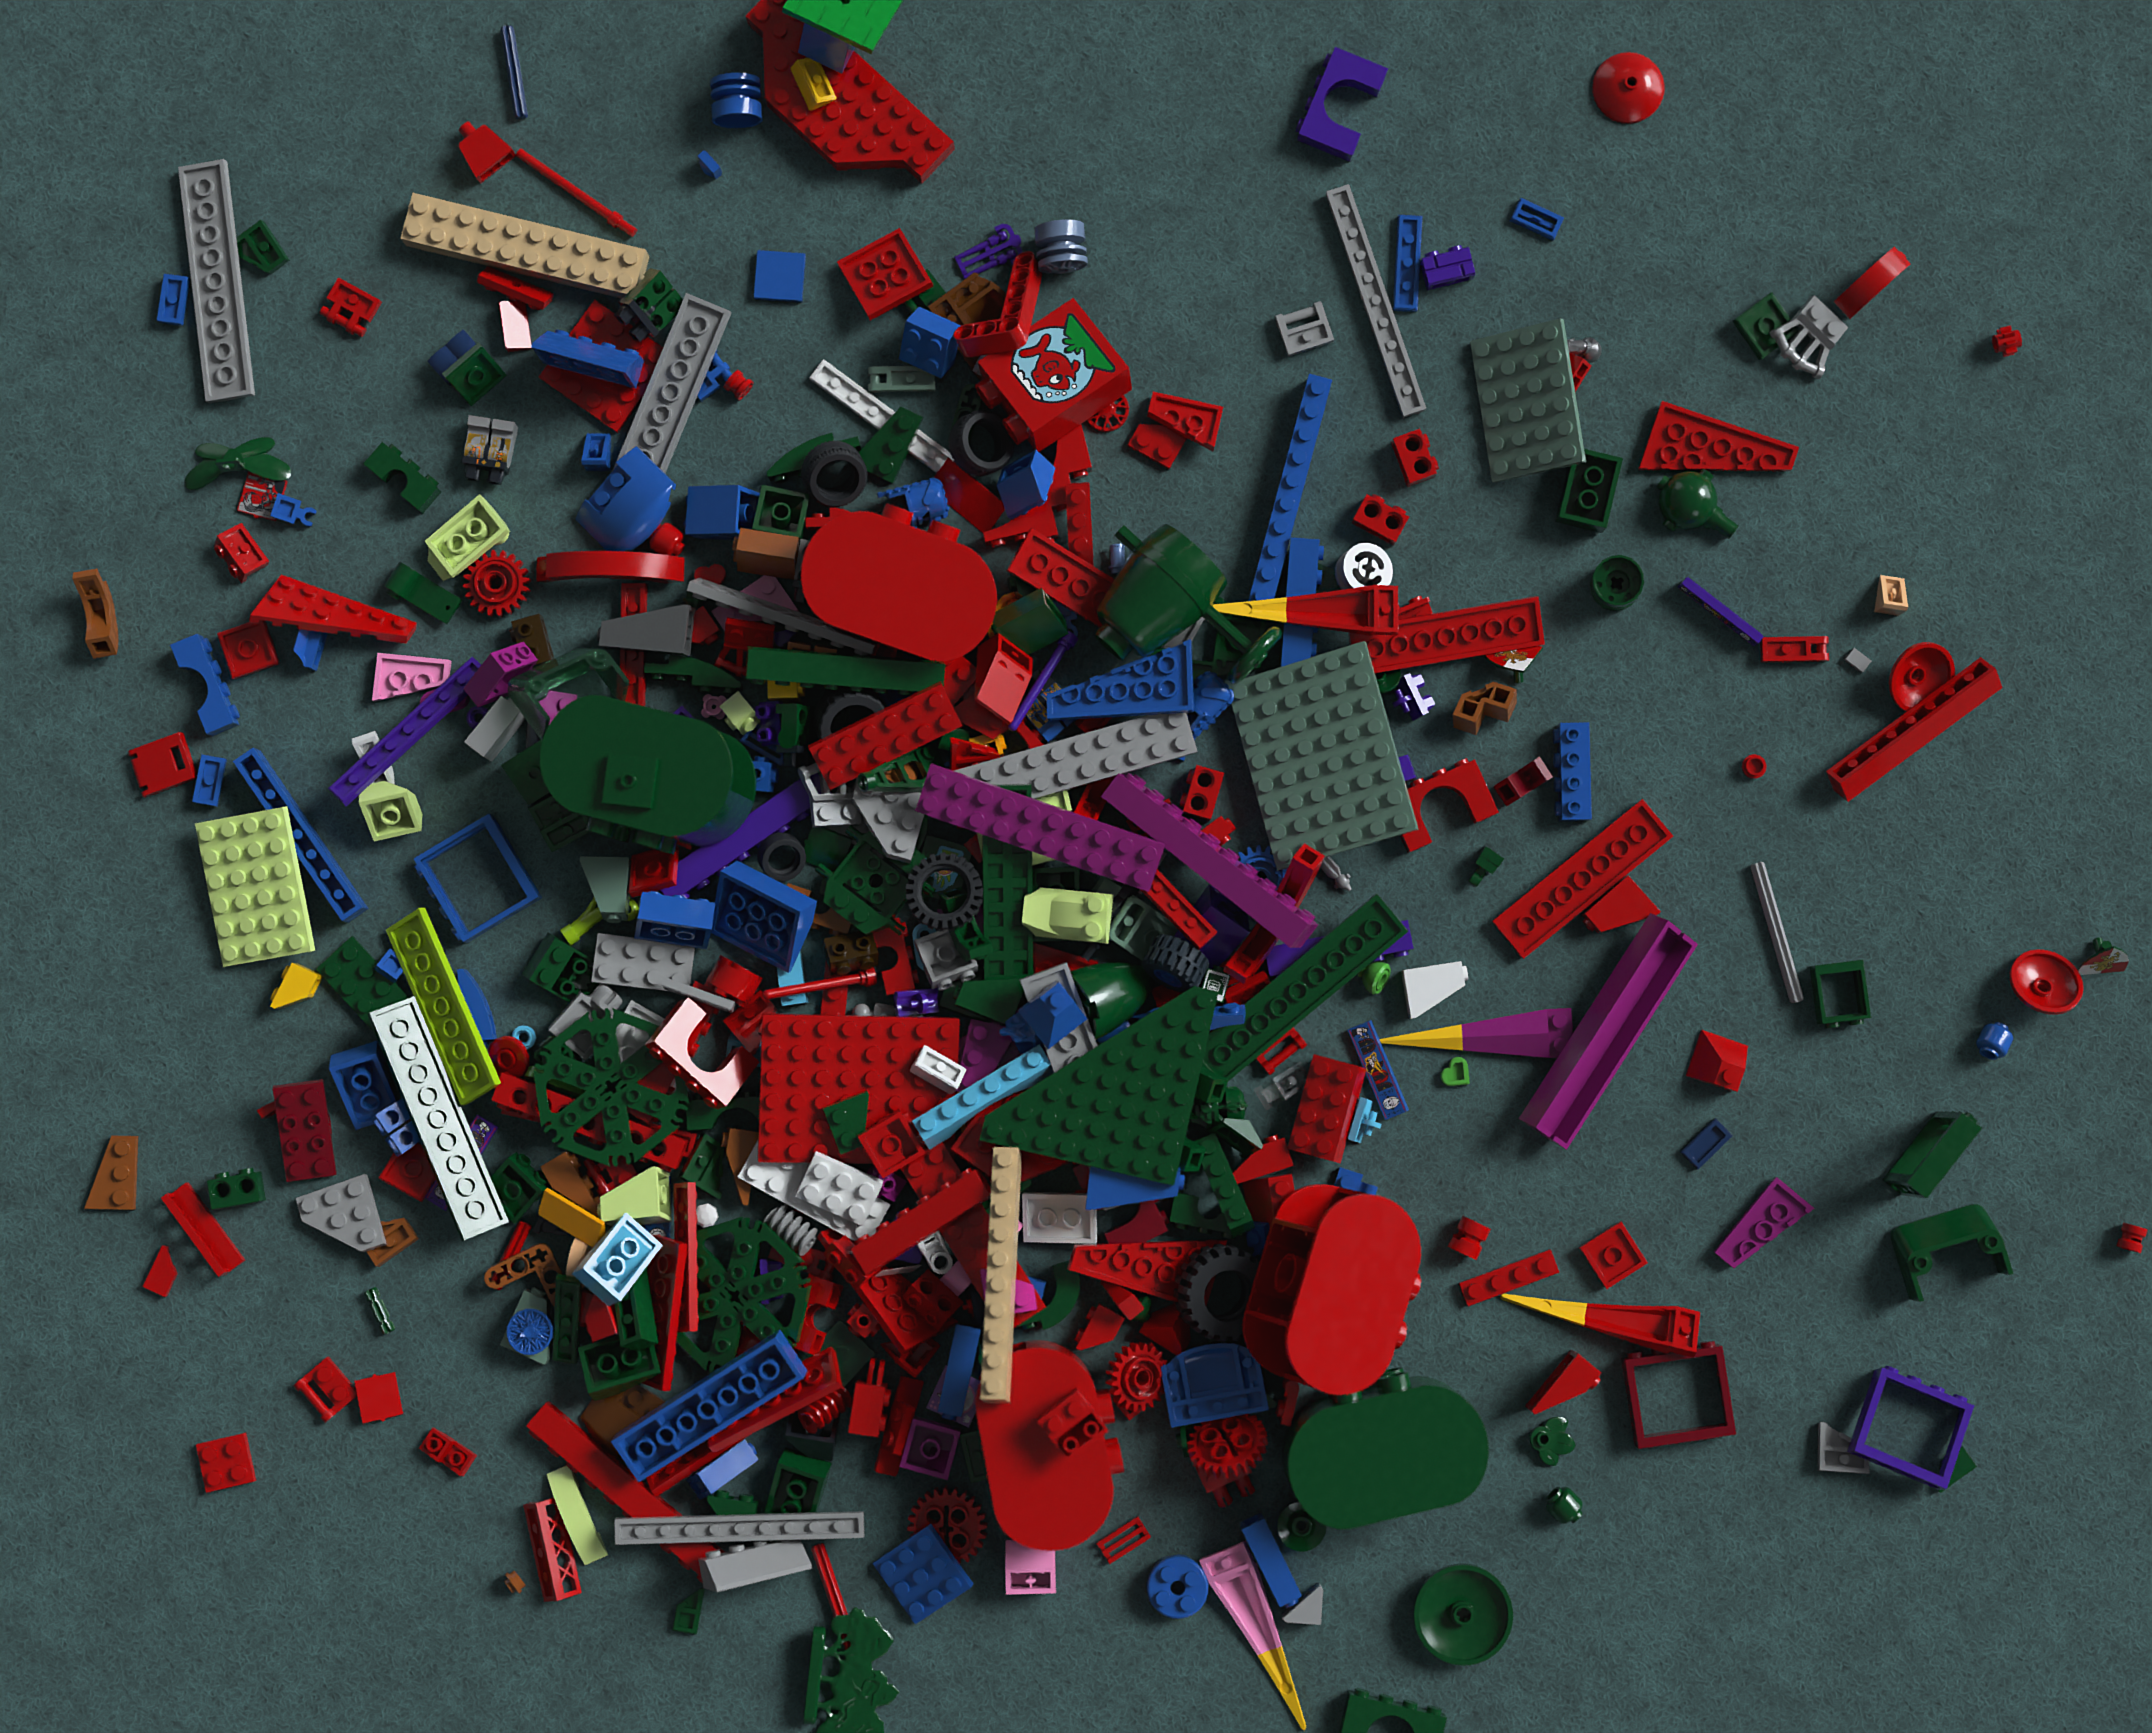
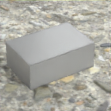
M1855 648L1844 659V661L1860 673H1863L1871 663L1870 659Z

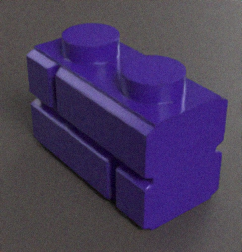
M1461 245L1450 247L1448 252L1441 254L1438 251L1426 253L1424 255L1425 258H1422L1420 261L1426 290L1473 280L1476 275L1469 247L1462 248Z

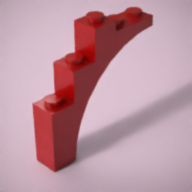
M1082 424L1057 440V451L1053 465L1055 472L1046 502L1000 527L983 532L986 546L991 545L992 548L1000 547L1006 544L1005 541L1015 539V542H1021L1025 539L1031 528L1052 541L1059 538L1053 510L1057 509V512L1067 511L1065 483H1071V476H1074V479L1087 477L1088 472H1092Z

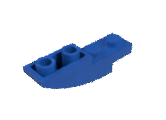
M457 969V975L454 976L488 1051V1040H495L497 1038L489 1004L471 974L466 969Z

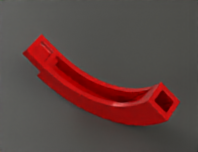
M571 551L548 553L546 556L537 557L538 582L585 578L632 579L665 584L684 582L683 557L626 551Z
M1304 843L1292 857L1277 892L1282 895L1285 893L1296 901L1295 906L1299 908L1317 875L1325 855ZM1257 922L1249 936L1225 965L1223 971L1244 984L1252 974H1255L1279 939Z

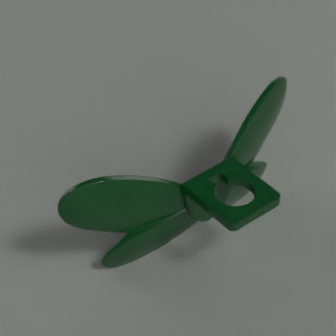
M269 437L252 439L234 449L217 443H205L199 445L195 450L197 456L205 460L187 474L185 486L189 490H197L214 481L222 472L247 470L259 477L272 481H285L290 478L291 469L282 460L266 454L275 446L274 439Z

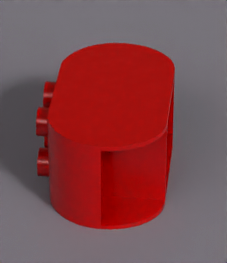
M886 503L881 515L868 511L842 514L828 521L816 532L809 542L803 557L801 582L808 605L826 623L933 661H949L959 658L974 649L987 634L993 622L997 606L995 581L984 560L971 548L957 543L960 529L932 520L928 531H923L910 526L914 513Z
M1313 1184L1301 1187L1290 1193L1275 1211L1243 1317L1244 1341L1257 1363L1275 1375L1330 1394H1351L1373 1384L1389 1366L1394 1350L1400 1348L1405 1340L1407 1326L1403 1320L1409 1301L1414 1300L1421 1286V1277L1417 1273L1421 1261L1420 1239L1416 1226L1408 1213L1397 1203L1385 1197L1333 1185Z
M1044 1340L1016 1343L1012 1348L1010 1403H987L981 1400L982 1372L978 1379L980 1383L975 1399L994 1512L1003 1531L1017 1543L1036 1550H1064L1086 1541L1102 1526L1107 1518L1114 1495L1111 1475L1124 1473L1121 1449L1117 1437L1105 1439L1103 1435L1068 1462L1037 1422V1418L1078 1387L1104 1425L1115 1423L1111 1396L1108 1393V1388L1095 1389L1093 1379L1085 1364L1066 1347Z

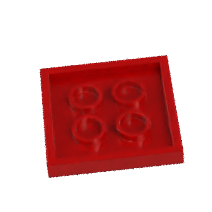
M900 228L837 261L840 270L869 320L933 287L931 279Z

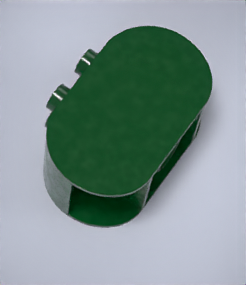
M589 695L570 702L557 713L548 726L541 745L540 767L546 787L556 801L566 809L588 817L585 830L627 843L629 842L631 831H634L633 843L674 855L678 842L690 846H707L728 838L745 822L755 800L756 771L749 752L737 739L697 719L606 696ZM608 753L659 759L653 809L602 803Z
M1403 1367L1385 1370L1376 1380V1385L1345 1395L1328 1393L1327 1397L1316 1399L1307 1404L1293 1418L1291 1426L1286 1431L1282 1448L1285 1474L1298 1501L1315 1520L1336 1529L1361 1527L1457 1504L1468 1498L1480 1485L1485 1475L1489 1458L1487 1432L1481 1417L1474 1407L1443 1382L1422 1376L1409 1377L1408 1372H1404Z

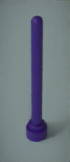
M1068 631L1069 634L1058 639L1055 651L1018 708L1012 723L1008 725L1009 730H1017L1065 651L1073 649L1076 645L1078 638L1073 633Z

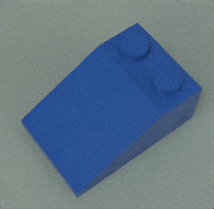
M378 1040L331 1055L329 1070L355 1130L373 1125L374 1123L370 1118L398 1101L387 1061Z

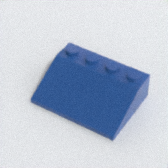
M557 329L555 333L546 331L532 342L531 348L543 364L627 387L637 388L644 360L639 356V352L628 348H625V351L615 349L616 346L610 343L602 342L601 345L592 343L593 340L584 336H579L578 339L569 337V333Z
M736 861L720 871L711 933L789 973L795 964L813 923L817 901Z

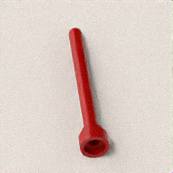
M874 967L868 970L861 969L857 974L768 989L763 992L762 996L768 1000L857 983L865 987L874 986L877 983V976Z

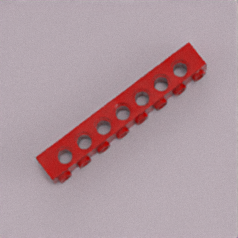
M502 1072L500 1076L501 1084L496 1086L492 1101L497 1102L496 1107L506 1111H511V1108L519 1110L520 1116L533 1120L534 1116L540 1118L535 1083L510 1073ZM546 1087L549 1109L553 1113H559L576 1099ZM519 1090L524 1091L526 1094V1101L523 1104H519L515 1099V1095ZM601 1112L594 1117L595 1127L592 1130L583 1126L573 1136L579 1137L580 1134L589 1137V1142L602 1146L603 1142L606 1143ZM629 1118L631 1135L633 1133L639 1134L641 1144L659 1131L657 1128ZM671 1134L661 1142L664 1145L662 1155H656L651 1150L639 1161L648 1163L650 1159L658 1162V1168L671 1172L672 1168H679L689 1140Z

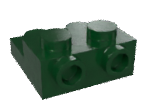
M517 1152L508 1157L491 1176L506 1216L514 1224L543 1196L544 1190L551 1187L544 1173L536 1171L530 1166L531 1160L526 1155L518 1154Z

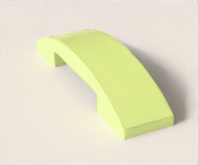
M567 1466L548 1473L547 1477L557 1507L583 1563L587 1565L607 1556L608 1553L601 1536L595 1529L579 1491V1484L574 1472Z

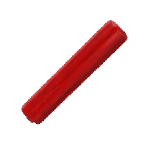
M525 1221L518 1222L500 1261L520 1252L531 1230L529 1223ZM514 1260V1261L511 1263V1269H512V1267H513V1265H514V1263H515L516 1260ZM507 1264L502 1266L504 1268L503 1272H494L490 1281L495 1280L496 1283H499L500 1277L506 1273L508 1277Z

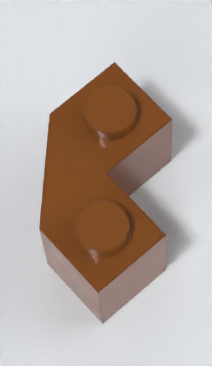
M1491 682L1486 684L1485 688L1462 694L1453 713L1454 728L1477 735L1485 715L1508 723L1517 704V689Z

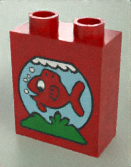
M1074 298L1031 325L1028 341L1020 349L988 354L980 359L978 365L982 380L975 384L978 395L989 409L999 404L1008 415V417L1002 420V423L1012 440L1019 445L1027 439L1034 450L1038 452L1132 390L1129 367Z

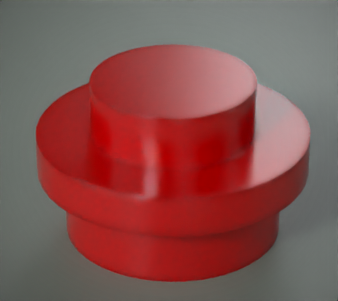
M1749 755L1742 762V771L1748 778L1756 779L1763 776L1766 772V762L1760 755Z

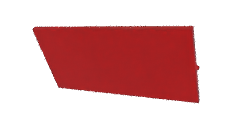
M949 457L934 476L943 484L945 497L948 500L947 504L982 533L991 530L1005 511L1003 502L970 474L961 470Z

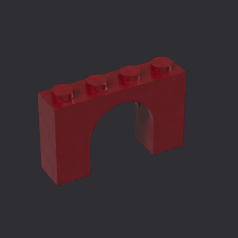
M1082 1164L1072 1166L1082 1189H1087L1090 1176L1089 1167ZM1159 1199L1139 1202L1136 1213L1129 1220L1105 1231L1104 1234L1108 1243L1146 1242L1167 1232L1166 1225L1170 1222L1164 1210L1159 1212L1155 1204Z

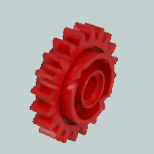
M495 550L491 551V557L484 553L482 561L478 559L474 561L475 567H467L472 572L471 575H463L465 579L470 581L463 585V588L470 590L465 597L468 599L474 598L471 606L476 607L480 604L478 611L483 613L487 609V614L490 617L493 616L495 611L499 617H502L503 610L512 615L511 607L514 606L517 609H521L518 601L526 602L527 599L522 594L531 591L524 586L531 582V579L524 577L529 571L526 568L520 569L523 562L521 560L515 562L516 556L514 554L507 558V553L504 550L501 551L500 556L497 555ZM502 578V586L498 589H492L493 580Z
M1131 1342L1129 1347L1122 1346L1123 1354L1114 1353L1117 1359L1116 1362L1109 1361L1113 1370L1106 1371V1374L1110 1375L1111 1379L1105 1383L1112 1386L1108 1393L1114 1395L1113 1402L1119 1403V1407L1134 1412L1137 1410L1145 1411L1146 1406L1154 1407L1153 1400H1161L1158 1393H1165L1162 1387L1161 1367L1167 1363V1360L1161 1359L1162 1352L1156 1351L1155 1346L1142 1342L1138 1344Z

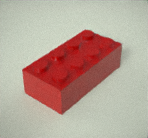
M1313 1054L1287 1149L1341 1164L1367 1069Z

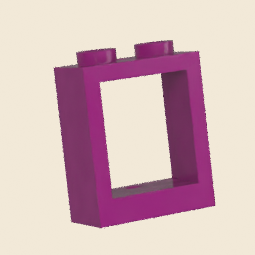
M524 641L490 653L464 687V690L477 707L494 702L500 696H510L538 659Z

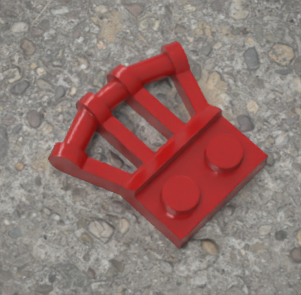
M727 617L724 646L717 655L713 666L735 674V677L745 676L744 651H747V646L774 648L775 625ZM731 648L737 649L736 664L725 659Z

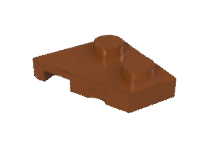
M399 1218L387 1222L381 1221L387 1245L366 1251L376 1267H380L419 1239L407 1219Z

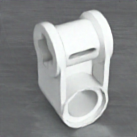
M939 1231L917 1244L929 1267L938 1274H945L952 1267V1259ZM942 1255L946 1258V1264L943 1268L939 1269L934 1266V1260L937 1256Z

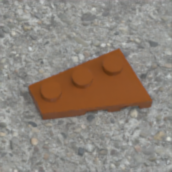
M111 1136L84 1209H136L138 1136Z

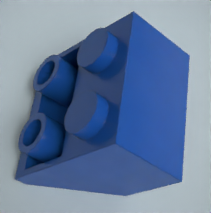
M1037 450L1032 451L1001 470L997 488L1007 516L1011 520L1019 515H1025L1036 506L1043 505L1048 498L1047 494L1053 482L1055 467Z

